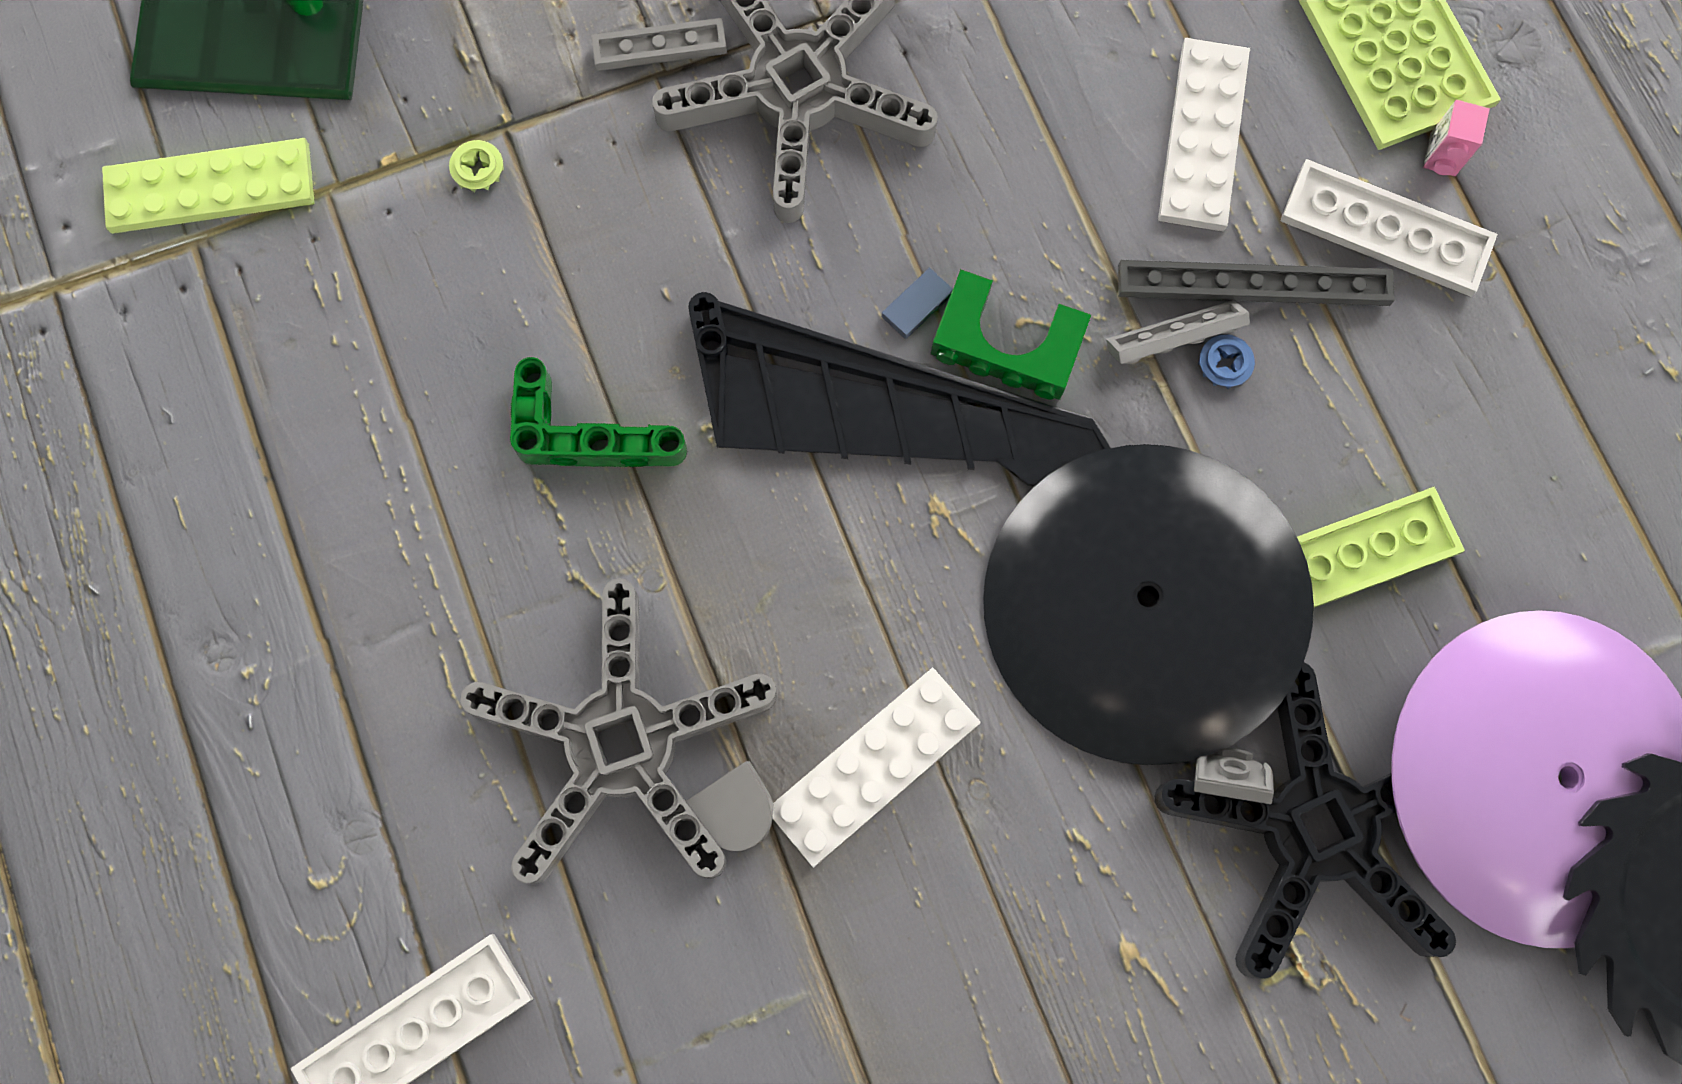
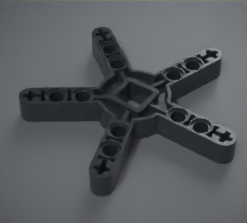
M1303 662L1296 678L1299 679L1300 684L1297 685L1294 682L1292 688L1277 707L1290 780L1276 789L1273 794L1272 804L1194 792L1195 781L1185 779H1172L1161 784L1156 789L1154 795L1155 804L1162 813L1264 834L1266 845L1273 858L1279 864L1236 954V966L1244 976L1265 979L1276 973L1320 882L1345 880L1419 956L1445 957L1453 952L1456 938L1452 929L1377 853L1382 836L1381 819L1397 812L1393 796L1392 773L1365 786H1361L1352 778L1334 772L1317 679L1313 668L1309 664ZM1301 695L1303 696V698L1292 701L1293 696H1295V698ZM1296 708H1300L1306 713V725H1302L1296 720L1294 716ZM1303 744H1307L1313 749L1314 759L1312 762L1307 761L1301 753ZM1383 786L1388 788L1392 794L1390 805L1386 804L1381 798L1380 793ZM1176 789L1175 793L1179 797H1193L1191 801L1185 800L1174 804V800L1168 797V792ZM1206 795L1214 796L1217 799L1219 808L1216 814H1211L1205 809L1204 799ZM1244 802L1251 804L1255 810V817L1252 822L1247 821L1241 814V806ZM1325 803L1343 839L1317 850L1300 814ZM1373 873L1379 875L1382 880V888L1378 893L1373 890L1370 884ZM1286 883L1293 885L1297 895L1293 903L1286 901L1283 896V888ZM1402 901L1408 905L1410 910L1406 921L1400 917L1398 907ZM1272 916L1279 921L1281 928L1280 933L1276 937H1272L1266 927L1268 919ZM1428 933H1434L1433 938ZM1431 941L1435 944L1434 947L1429 945ZM1266 944L1272 945V948H1264V947H1265ZM1252 954H1259L1258 959L1263 962L1261 968L1255 967L1256 963L1251 959Z

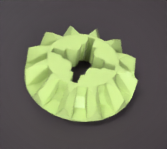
M482 140L468 141L460 145L453 152L449 161V170L454 181L461 189L468 188L474 193L476 189L484 188L489 190L491 184L495 181L499 182L500 174L504 170L503 159L499 150L491 143ZM478 157H480L481 163L485 168H480L476 176H474L470 166H475Z

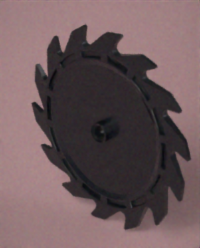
M1647 753L1622 763V768L1642 778L1643 786L1641 790L1597 800L1579 820V826H1603L1606 830V837L1570 868L1562 898L1569 901L1588 890L1592 893L1591 904L1574 942L1579 974L1586 976L1598 958L1604 955L1607 972V1009L1623 1035L1631 1036L1636 1012L1642 1008L1663 1054L1682 1065V762Z

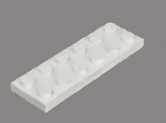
M1191 38L1184 39L1158 221L1222 232L1227 228L1250 48Z
M1308 159L1302 165L1280 220L1283 223L1470 297L1478 290L1498 235Z
M932 667L773 803V820L814 868L981 722Z
M491 934L290 1069L299 1084H409L532 1001L533 997L495 934Z

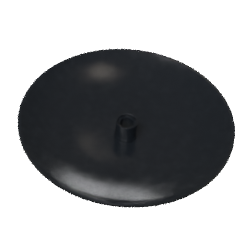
M1125 445L1097 451L1065 464L1033 487L1010 514L996 539L988 562L983 595L984 621L994 660L1007 686L1025 710L1055 736L1084 752L1112 761L1138 765H1168L1191 761L1220 751L1251 733L1272 714L1292 688L1305 660L1313 627L1314 601L1308 564L1298 538L1276 504L1252 481L1230 466L1191 450L1165 445ZM1142 591H1151L1157 597V604L1152 607H1145L1139 603L1137 595Z

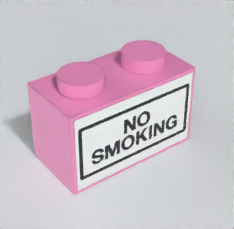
M1455 100L1430 133L1423 168L1433 170L1439 175L1456 176L1482 145L1490 108Z

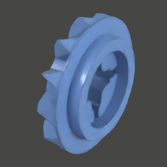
M1218 335L1205 343L1201 349L1198 364L1203 371V377L1211 380L1213 386L1220 385L1229 389L1233 386L1242 385L1251 376L1255 366V358L1249 345L1242 339L1233 335ZM1221 355L1225 359L1236 356L1230 366L1231 370L1227 366L1222 368L1216 367L1221 360Z

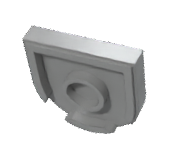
M1226 747L1216 753L1197 759L1194 792L1272 804L1274 794L1273 771L1266 762L1262 765L1253 760L1252 753Z
M750 761L744 762L686 801L719 847L725 850L742 851L754 847L763 841L770 831L774 804L768 790Z

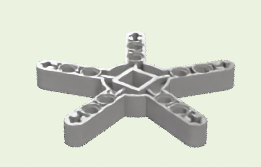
M720 0L755 51L750 63V69L665 87L658 90L652 99L656 122L661 129L666 131H676L756 112L768 123L777 127L778 137L773 201L776 217L785 223H793L799 220L804 212L810 131L826 125L836 117L913 146L925 147L935 139L938 116L935 109L926 103L846 75L844 60L893 9L896 0H845L816 32L807 29L786 30L766 0ZM766 29L768 31L760 32L759 30ZM837 34H843V35H845V36H843V37H837V36H835V35H837ZM804 67L814 83L791 94L782 79ZM732 93L740 94L739 96H736V97H730V96H728L729 94H732ZM700 100L707 101L704 104H696ZM863 101L865 104L856 105L854 102ZM887 112H893V113H895V114H897V115H896V116H887V115H885V113H887ZM791 138H796L800 141L797 143H790L787 140ZM789 168L798 170L796 173L793 174L784 172L786 169ZM786 192H792L793 198L791 203H786Z
M617 578L609 581L602 593V690L585 698L576 709L483 682H474L466 686L460 698L461 705L466 712L483 721L564 744L567 761L574 772L514 856L511 870L516 879L527 884L544 882L606 796L625 798L637 795L693 871L707 879L720 876L727 864L723 850L687 804L666 773L674 759L677 742L772 708L777 698L776 686L773 680L764 674H754L662 707L653 697L639 690V598L629 581ZM622 591L627 595L622 601V610L625 615L620 614L619 606L614 599L619 598ZM618 626L630 628L629 636L623 641H614L612 639V633ZM620 661L628 662L630 669L624 677L612 676V668L616 663ZM757 685H761L763 690L770 689L765 693L766 699L759 701L757 696L746 698L748 707L743 708L738 691L743 690L744 696L747 697L755 693L754 687ZM485 696L490 701L497 703L496 710L485 704L477 706L474 704V700L476 697L482 698ZM726 696L733 698L736 704L730 713L722 714L716 711L715 706L720 698ZM515 703H523L524 712L522 716L516 720H509L507 714L510 706ZM688 709H697L701 715L698 723L693 726H685L681 723L682 714ZM550 713H557L559 716L558 725L552 730H544L542 726L544 717ZM634 720L644 753L608 765L598 732ZM664 791L671 792L674 796L672 807L666 811L657 810L655 806L657 795ZM576 794H582L585 798L584 809L579 813L571 814L568 809L570 798ZM684 821H692L696 825V834L689 841H681L677 836V828ZM559 825L563 830V837L558 844L549 845L546 841V832L551 826ZM704 837L708 840V842L701 844L704 850L710 855L715 853L718 855L714 860L717 866L714 870H710L707 867L700 868L703 858L695 849L691 855L688 853V849L698 846ZM538 844L540 848L551 852L550 857L543 854L540 855L541 851L535 850L536 845ZM528 859L533 861L537 859L535 865L539 870L536 874L529 872L526 875L528 867L524 864Z

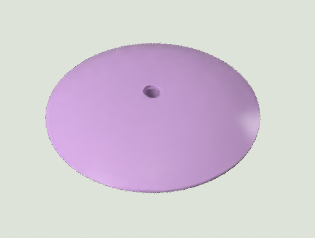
M1552 611L1517 612L1490 619L1461 633L1430 660L1415 681L1399 716L1392 751V788L1399 824L1413 857L1431 885L1459 913L1495 935L1517 943L1542 948L1575 947L1574 942L1591 904L1592 893L1588 890L1569 901L1562 898L1570 868L1606 837V830L1603 826H1579L1578 822L1597 800L1641 790L1643 786L1642 778L1622 768V763L1647 753L1682 762V698L1667 675L1636 644L1618 632L1581 616ZM1559 772L1561 773V776H1562L1561 783L1559 782V779H1558Z

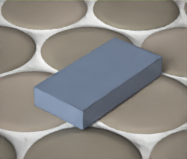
M929 267L882 312L881 317L901 336L907 339L950 298L953 288Z

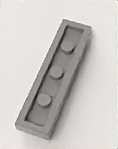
M722 18L591 35L597 71L727 54Z
M1235 300L1108 338L1106 339L1108 352L1120 364L1136 363L1142 357L1155 353H1168L1175 347L1188 343H1201L1207 337L1217 334L1233 333L1240 327L1250 325L1249 312Z

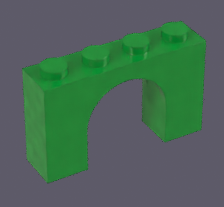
M960 269L933 340L931 355L936 356L938 361L947 365H955L956 363L965 366L975 375L982 377L990 375L999 378L1002 383L1009 387H1024L1033 390L1037 396L1043 399L1052 400L1055 398L1061 400L1091 314L1058 304L1048 334L1038 348L1021 355H1010L1000 352L986 341L980 327V319L990 295L993 280Z

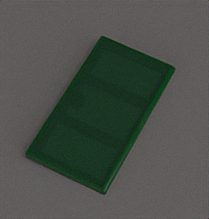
M141 0L130 84L132 88L352 100L364 0H323L322 9L310 16L298 14L286 0Z

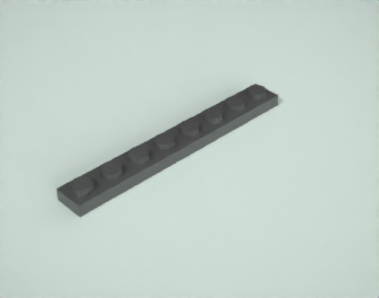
M1120 260L1118 264V297L1390 306L1395 301L1393 269Z

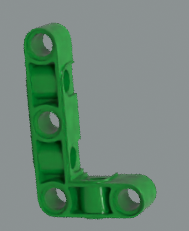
M527 357L516 365L511 400L510 441L518 457L524 463L559 466L644 467L676 466L685 460L688 452L685 438L681 430L674 426L648 424V427H621L620 424L577 423V426H551L552 381L544 363L538 358ZM532 373L541 374V377L536 382H526L527 377ZM537 439V444L532 449H521L522 444L526 440ZM598 440L608 441V445L603 450L595 451L591 449L592 445ZM673 440L679 443V446L674 451L666 452L662 450L663 444L667 441Z

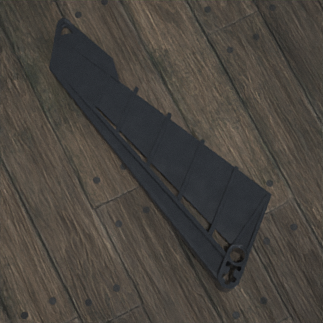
M698 293L689 301V315L717 448L774 450L781 454H785V451L841 454V459H848L847 454L903 457L904 464L911 465V458L965 460L968 470L975 469L973 461L997 462L1027 486L1034 487L1049 474L1065 464L1085 455L1110 448L1092 418L718 301L711 293ZM708 310L710 324L704 326L701 311ZM710 340L720 343V346L715 350H707L703 347ZM727 344L756 351L758 361L728 355ZM764 353L820 366L822 374L766 363ZM829 369L885 382L886 388L830 376ZM894 384L948 397L951 401L895 390ZM959 400L998 409L1000 411L959 403Z

